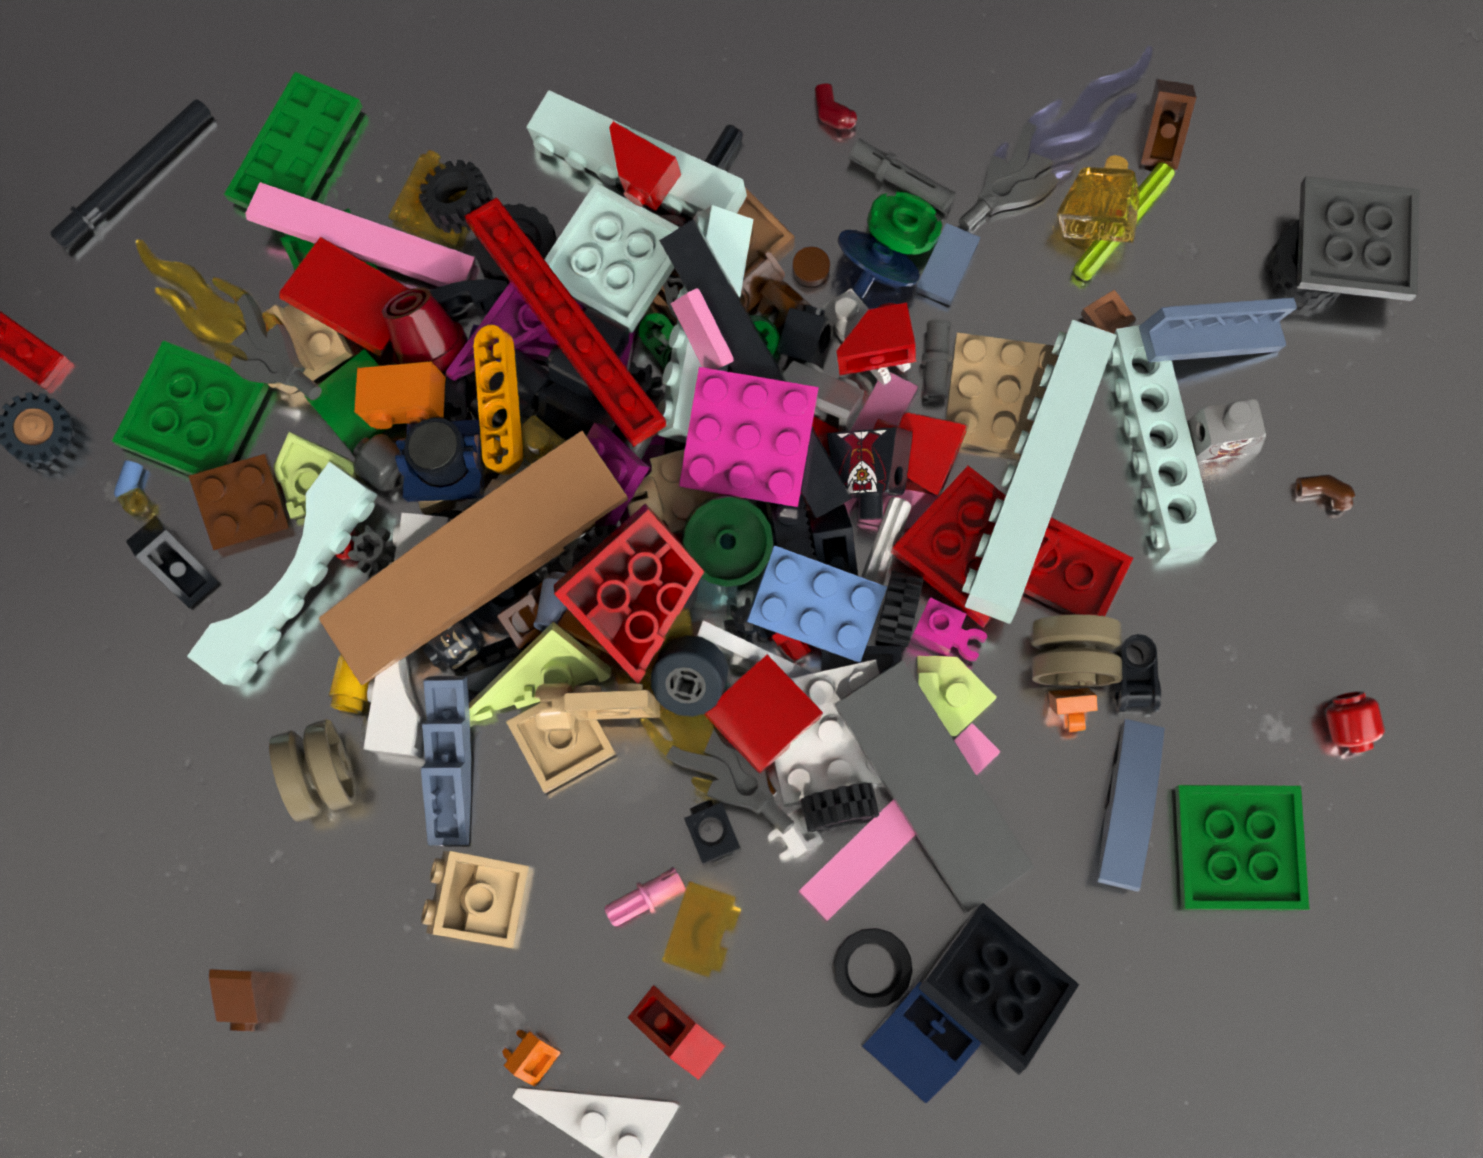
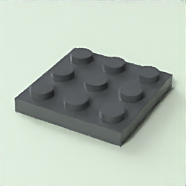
M1306 176L1301 182L1297 288L1412 301L1418 293L1420 189Z

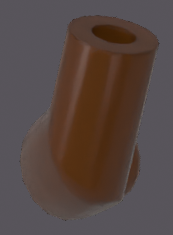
M1332 475L1299 477L1295 483L1296 492L1299 497L1324 494L1332 498L1331 506L1337 511H1347L1353 507V498L1356 495L1352 486Z

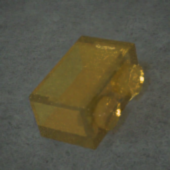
M689 881L662 962L708 978L711 977L713 970L721 972L728 948L722 947L721 944L726 930L734 932L741 912V908L734 906L736 897Z

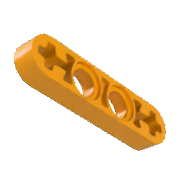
M487 325L477 332L473 344L482 459L487 468L502 475H510L520 467L523 461L514 342L510 334L500 327ZM494 338L499 339V343L494 344ZM493 345V352L488 349L489 346ZM497 372H503V384L499 389L491 391L489 387L491 377ZM505 408L507 411L505 423L498 428H494L492 424L494 414L498 410ZM503 448L508 450V454L502 457L501 463L497 461V457L503 455Z

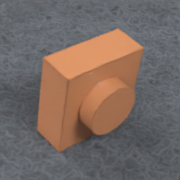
M1115 289L1085 307L1081 313V316L1088 325L1113 334L1116 329L1133 326L1137 320Z

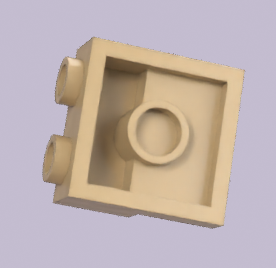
M274 305L262 313L269 330L276 324L285 325L292 339L298 359L305 368L303 374L312 381L353 356L342 334L292 305H288L285 308ZM268 384L270 387H276L288 394L298 391L294 386Z
M443 851L442 859H434L430 872V882L436 883L433 900L426 899L422 910L421 923L428 925L426 933L513 948L529 866L453 851Z

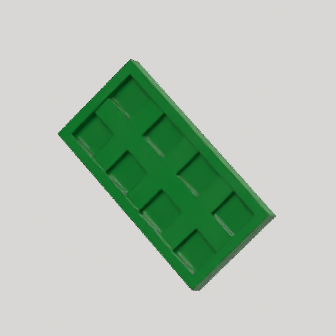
M294 72L226 189L224 195L227 200L248 209L260 182L310 200L363 107L360 99Z

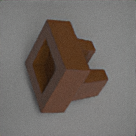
M769 280L761 290L764 296L757 310L762 315H769L776 307L779 311V316L773 325L778 329H783L789 308L802 311L804 305L811 306V304L785 281Z

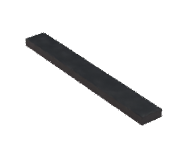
M691 220L659 240L687 291L690 292L696 288L700 290L734 358V361L729 363L733 372L787 382L697 222ZM812 427L801 492L815 517L818 518L853 497Z

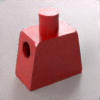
M904 412L899 426L878 418L873 429L897 427L912 431L907 478L938 496L941 495L969 425L910 412Z

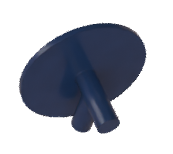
M844 230L838 236V244L841 250L850 260L863 269L852 288L858 297L865 298L874 281L895 289H899L901 286H913L918 282L920 274L914 263L906 255L881 244L873 235L858 230Z

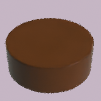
M805 247L794 256L793 275L804 286H818L829 275L830 259L826 252L818 247Z

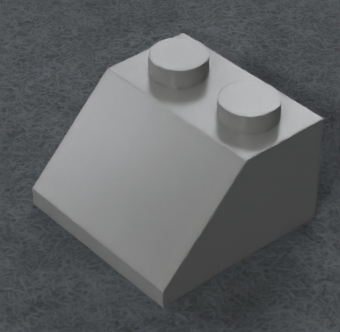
M793 361L783 373L786 381L819 387L814 417L835 427L839 432L849 431L862 405L864 390L859 389L858 384L848 378L839 377L836 379L824 374V371L815 364L809 362L800 364Z

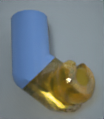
M124 461L114 495L126 513L139 516L146 512L149 503L148 498L138 486L143 466L132 461Z

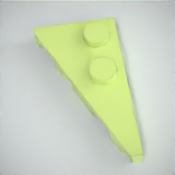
M552 622L469 703L470 721H480L493 717L494 711L515 705L518 709L540 702L539 698L534 697L537 687L542 684L566 683L571 685L574 691L575 685L598 678L599 682L605 681L611 676V668L556 623Z

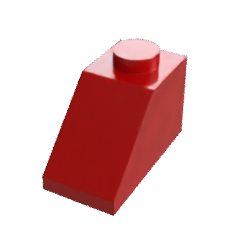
M613 121L609 126L618 176L624 189L623 194L633 204L639 207L645 204L656 211L681 176L675 156Z
M885 303L877 308L869 309L836 351L840 376L916 362V343L907 303Z
M654 985L627 1017L671 1060L698 1080L725 1047L706 1028Z

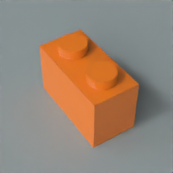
M431 361L357 368L354 412L368 423L369 426L376 429H388L392 427V424L419 423L422 420L434 417L444 419L446 377Z

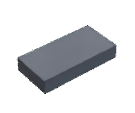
M946 223L916 286L915 292L950 306L981 237Z

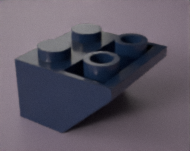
M915 982L864 1042L862 1047L926 1104L960 1071L982 1043L919 989V986L922 984L921 982Z

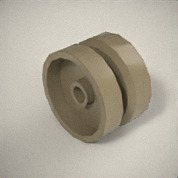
M1057 615L1035 620L1031 624V644L1037 649L1044 651L1032 659V680L1034 682L1058 687H1096L1115 684L1122 680V659L1113 652H1109L1122 644L1121 623L1118 620L1096 615Z
M325 719L307 725L303 739L292 730L271 737L269 740V754L273 774L285 807L294 821L301 822L319 816L323 805L322 801L334 811L354 805L356 792L353 774L341 738L330 720Z

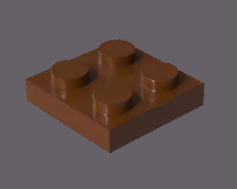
M267 453L188 476L213 551L291 527Z

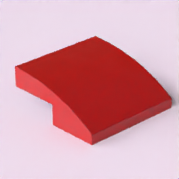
M767 654L739 678L720 697L717 705L704 715L760 774L785 753L793 741L821 718L823 712Z

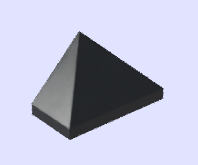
M511 637L484 646L477 655L457 669H454L455 676H467L468 689L481 692L530 645V642L518 649Z

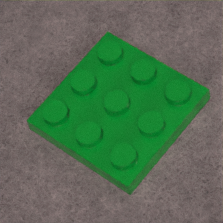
M163 340L112 442L118 447L189 475L230 464L234 460L269 385L243 379L228 365Z
M1178 785L1175 787L1181 910H1310L1301 786Z

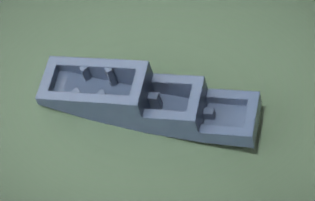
M428 676L423 680L427 720L422 724L426 763L421 767L428 845H468L471 809V743L467 676Z
M1125 719L1121 726L1118 759L1113 768L1110 802L1105 810L1097 880L1099 883L1133 891H1139L1141 887L1156 802L1164 727Z

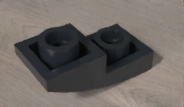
M494 279L467 280L430 290V293L449 317L463 313L468 306L473 304L480 317L488 314L508 284L506 281Z

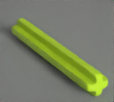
M1164 162L1158 163L1133 193L1134 204L1125 203L1120 209L1124 210L1125 208V211H1127V208L1128 210H1135L1134 213L1126 212V214H1131L1129 222L1114 221L1116 215L1112 219L1113 222L1128 225L1135 221V225L1170 183L1175 175L1174 169ZM1131 197L1127 202L1132 203ZM1111 221L1106 226L1105 231H1102L1100 240H1098V237L1095 239L1073 268L1074 274L1084 281L1092 278L1122 241L1112 240L1107 236ZM1112 223L1109 235L1112 238L1124 239L1125 229H1127L1128 234L1132 229V225L1123 227ZM1115 228H1117V233L1115 237H1113V235L1115 234Z

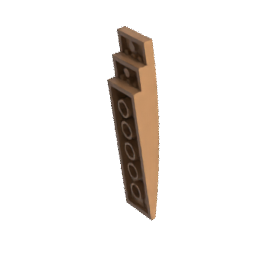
M581 431L418 543L318 619L359 683L364 685L564 552L563 547L595 527V521L627 501L628 497L584 432Z

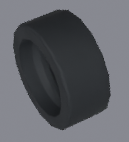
M879 928L861 929L848 936L837 949L833 961L834 980L841 994L853 1004L869 1009L886 1007L899 1000L909 988L913 974L911 955L904 942L892 932ZM876 943L884 946L892 953L896 960L897 973L895 980L888 989L880 993L870 994L861 991L852 983L848 973V963L850 956L858 947L864 944Z

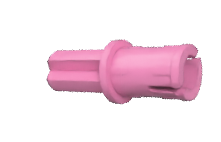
M672 867L642 885L640 882L636 883L637 889L606 905L604 910L610 923L613 926H618L647 909L652 913L655 911V906L686 889L675 868Z

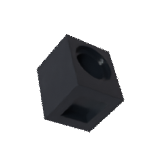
M804 305L802 311L789 308L776 352L787 358L800 362H809L822 368L835 323L825 318L826 311L813 306Z
M708 800L689 809L691 815L685 817L684 820L703 867L741 852L740 845L722 802L714 805L712 800ZM716 821L723 827L722 836L717 841L707 842L701 838L700 828L705 822Z

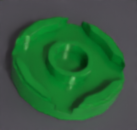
M896 192L895 196H887L888 193H884L872 202L867 223L869 231L881 244L902 254L915 255L928 252L936 245L941 234L942 223L941 219L938 221L935 217L936 211L931 204L907 192Z

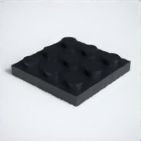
M982 903L970 916L919 986V989L1019 1075L1029 1066L1080 984L986 904Z

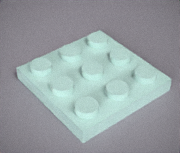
M595 182L544 260L576 302L585 308H591L628 327L629 332L632 333L674 269L659 240L680 227L643 207L633 204L628 199Z

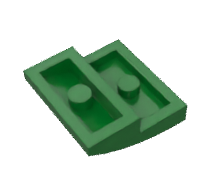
M365 349L318 385L321 387L322 392L317 399L310 400L307 396H304L352 454L356 445L363 438L367 437L370 439L387 430L369 426L368 423L354 412L357 368L379 366Z

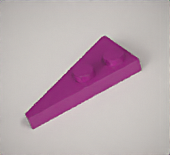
M511 282L447 369L446 376L451 380L455 381L475 371L474 338L477 332L487 325H496L509 333L513 338L514 350L548 333ZM578 303V305L583 310L584 306ZM494 338V344L499 343V339ZM492 345V346H489V348H488V349H489L490 351H492V352H493V345Z

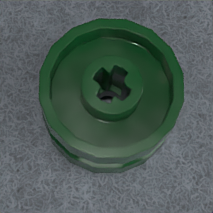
M730 495L710 497L695 506L685 520L681 536L682 545L704 570L701 577L709 583L725 587L742 585L758 576L769 562L774 544L771 525L762 511L747 500ZM726 533H730L735 537V544H730L729 549L723 548L720 544L721 536Z

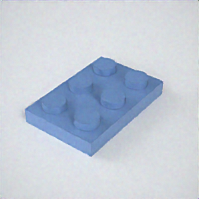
M774 545L770 560L764 568L746 622L853 661L861 662L887 586Z

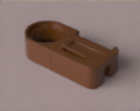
M757 250L759 256L745 268L740 300L747 312L762 300L764 295L761 293V290L769 280L782 281L785 277V272L770 252Z

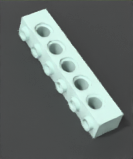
M1140 325L1116 329L1114 334L1117 337L1108 363L1110 366H1115L1118 377L1115 380V392L1118 401L1124 402L1127 414L1124 416V429L1126 436L1133 439L1135 451L1132 454L1133 467L1137 475L1141 474L1144 488L1141 490V499L1145 511H1150L1153 525L1150 527L1152 544L1154 548H1159L1162 559L1208 551L1217 542L1172 361L1148 363L1139 331ZM1132 363L1143 364L1147 368L1148 373H1138L1133 368ZM1141 399H1151L1156 404L1157 409L1150 410L1145 408ZM1150 434H1158L1163 437L1166 446L1155 445L1150 439ZM1159 471H1169L1174 476L1175 483L1164 482L1159 476ZM1168 507L1180 509L1184 515V520L1178 521L1173 519L1168 513Z

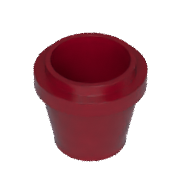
M419 287L406 290L393 297L383 307L382 315L394 349L393 361L395 365L431 361L441 372H444L450 367L468 341V337L461 324L449 317L427 288Z

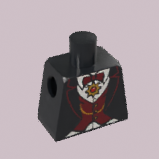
M892 427L827 433L831 460L851 496L859 498V519H883V497L899 496L905 492L912 431Z

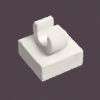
M803 808L787 814L795 822L789 831L782 834L776 828L768 836L770 842L782 837L787 844V850L779 855L781 860L792 856L797 858L824 842L817 831L808 832Z

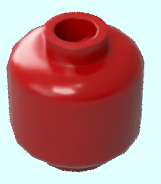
M1364 691L1348 692L1333 697V703L1325 710L1332 742L1340 747H1348L1349 753H1361L1372 750L1374 748L1373 742L1382 738L1385 733L1378 701L1372 697H1366Z

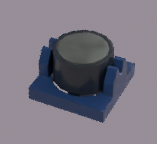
M434 417L422 420L419 423L407 424L406 438L396 441L401 455L395 456L398 470L404 476L403 498L407 502L478 499L484 497L485 464L482 459L479 420L448 421L443 418ZM467 469L469 470L463 479L458 481L456 484L452 485L453 482H455L464 475ZM424 481H426V482H428L429 484H432V485H438V487H432V486L428 485L427 483H425Z

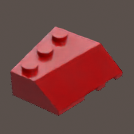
M645 503L554 584V595L635 682L639 684L646 672L647 666L665 640V635L676 616L680 614L704 570Z

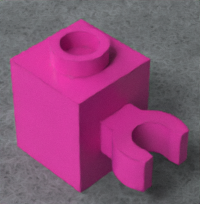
M930 597L910 643L938 656H947L953 646L958 648L960 655L964 659L976 661L979 654L968 648L967 641L976 639L984 643L987 634L980 629H969L967 631L962 629L961 626L967 614Z

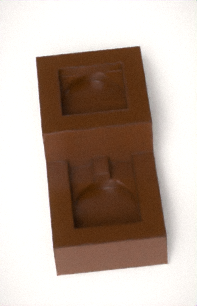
M543 580L496 615L518 649L542 633V631L535 628L534 622L537 617Z

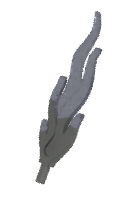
M1148 46L1139 61L1131 68L1091 82L1081 93L1075 105L1056 122L1042 128L1044 123L1059 112L1063 103L1061 99L1056 100L1032 116L1020 132L1013 158L1008 164H1006L1005 159L1009 144L1007 142L1002 143L993 154L989 163L984 187L978 195L977 203L958 220L962 228L967 231L970 230L987 213L993 215L1002 210L1014 209L1035 203L1044 198L1061 180L1071 175L1076 166L1073 163H1068L1055 168L1044 177L1035 179V176L1041 171L1092 150L1104 139L1122 109L1135 103L1136 93L1118 97L1098 120L1088 123L1091 115L1107 97L1128 87L1141 78L1151 60L1152 47Z

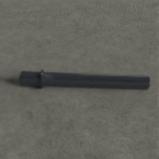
M198 99L191 102L77 208L72 206L70 208L72 212L51 231L52 238L62 247L69 248L88 229L93 231L95 229L93 225L210 118L211 112L207 106Z

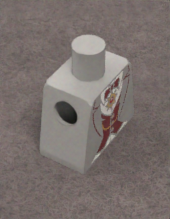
M1257 399L1207 406L1199 410L1187 421L1197 463L1257 454L1261 451L1266 438V431ZM1201 432H1205L1204 440L1200 436Z

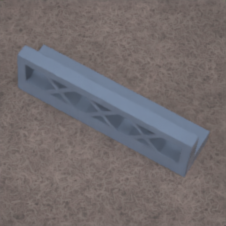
M1294 298L1162 307L1139 326V331L1148 363L1278 352L1287 346L1280 320L1296 310L1297 306Z

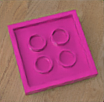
M699 367L679 487L798 507L819 387Z

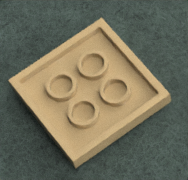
M964 333L956 334L945 420L969 425L961 448L1021 456L1014 451L1022 430L1030 433L1034 421L1027 419L1034 398L1043 399L1046 388L1039 385L1047 364L1055 366L1058 355L1052 353L1054 345Z

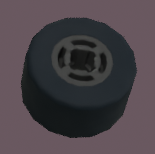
M686 635L674 638L663 646L651 672V689L655 699L665 709L677 715L693 717L705 714L717 705L722 696L727 681L728 664L722 651L714 643L702 637Z

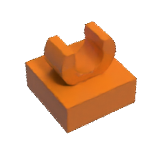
M1089 688L1048 691L1049 707L1057 715L1063 714L1064 727H1068L1069 732L1085 730L1084 712L1098 711L1097 695Z
M518 1030L516 1035L522 1041L514 1052L504 1048L502 1053L507 1061L503 1066L514 1076L535 1087L561 1052L551 1043L531 1031L527 1033L523 1030Z

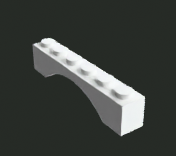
M402 513L400 524L397 523L393 531V545L396 547L394 561L451 520L448 517ZM407 655L377 675L375 679L370 680L367 690L368 702H371L369 718H365L362 723L361 740L364 742L363 749L374 753L421 758L424 744L422 724L427 720V717L417 701L411 684Z

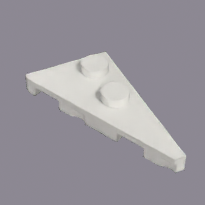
M704 620L672 627L667 642H670L674 638L686 635L702 637L714 643L722 651L728 667L746 673L767 654L790 678L813 673Z
M517 1088L512 1098L604 1158H649L680 1106L673 1101L644 1100L534 1088Z

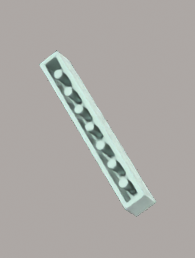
M1073 319L1068 333L1059 332L1052 350L1053 354L1058 355L1055 366L1047 364L1039 385L1046 388L1043 399L1034 398L1027 419L1034 421L1030 433L1022 430L1014 451L1021 455L1018 466L1009 464L1002 483V487L1009 489L1004 501L996 499L988 520L996 523L991 536L983 533L975 556L983 558L979 570L976 571L970 568L962 591L969 594L965 604L966 608L1011 624L1116 340V334Z

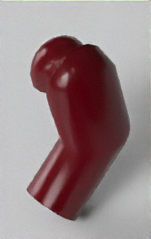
M823 83L815 87L817 111L820 121L838 130L852 129L857 123L856 112L834 101L831 84Z

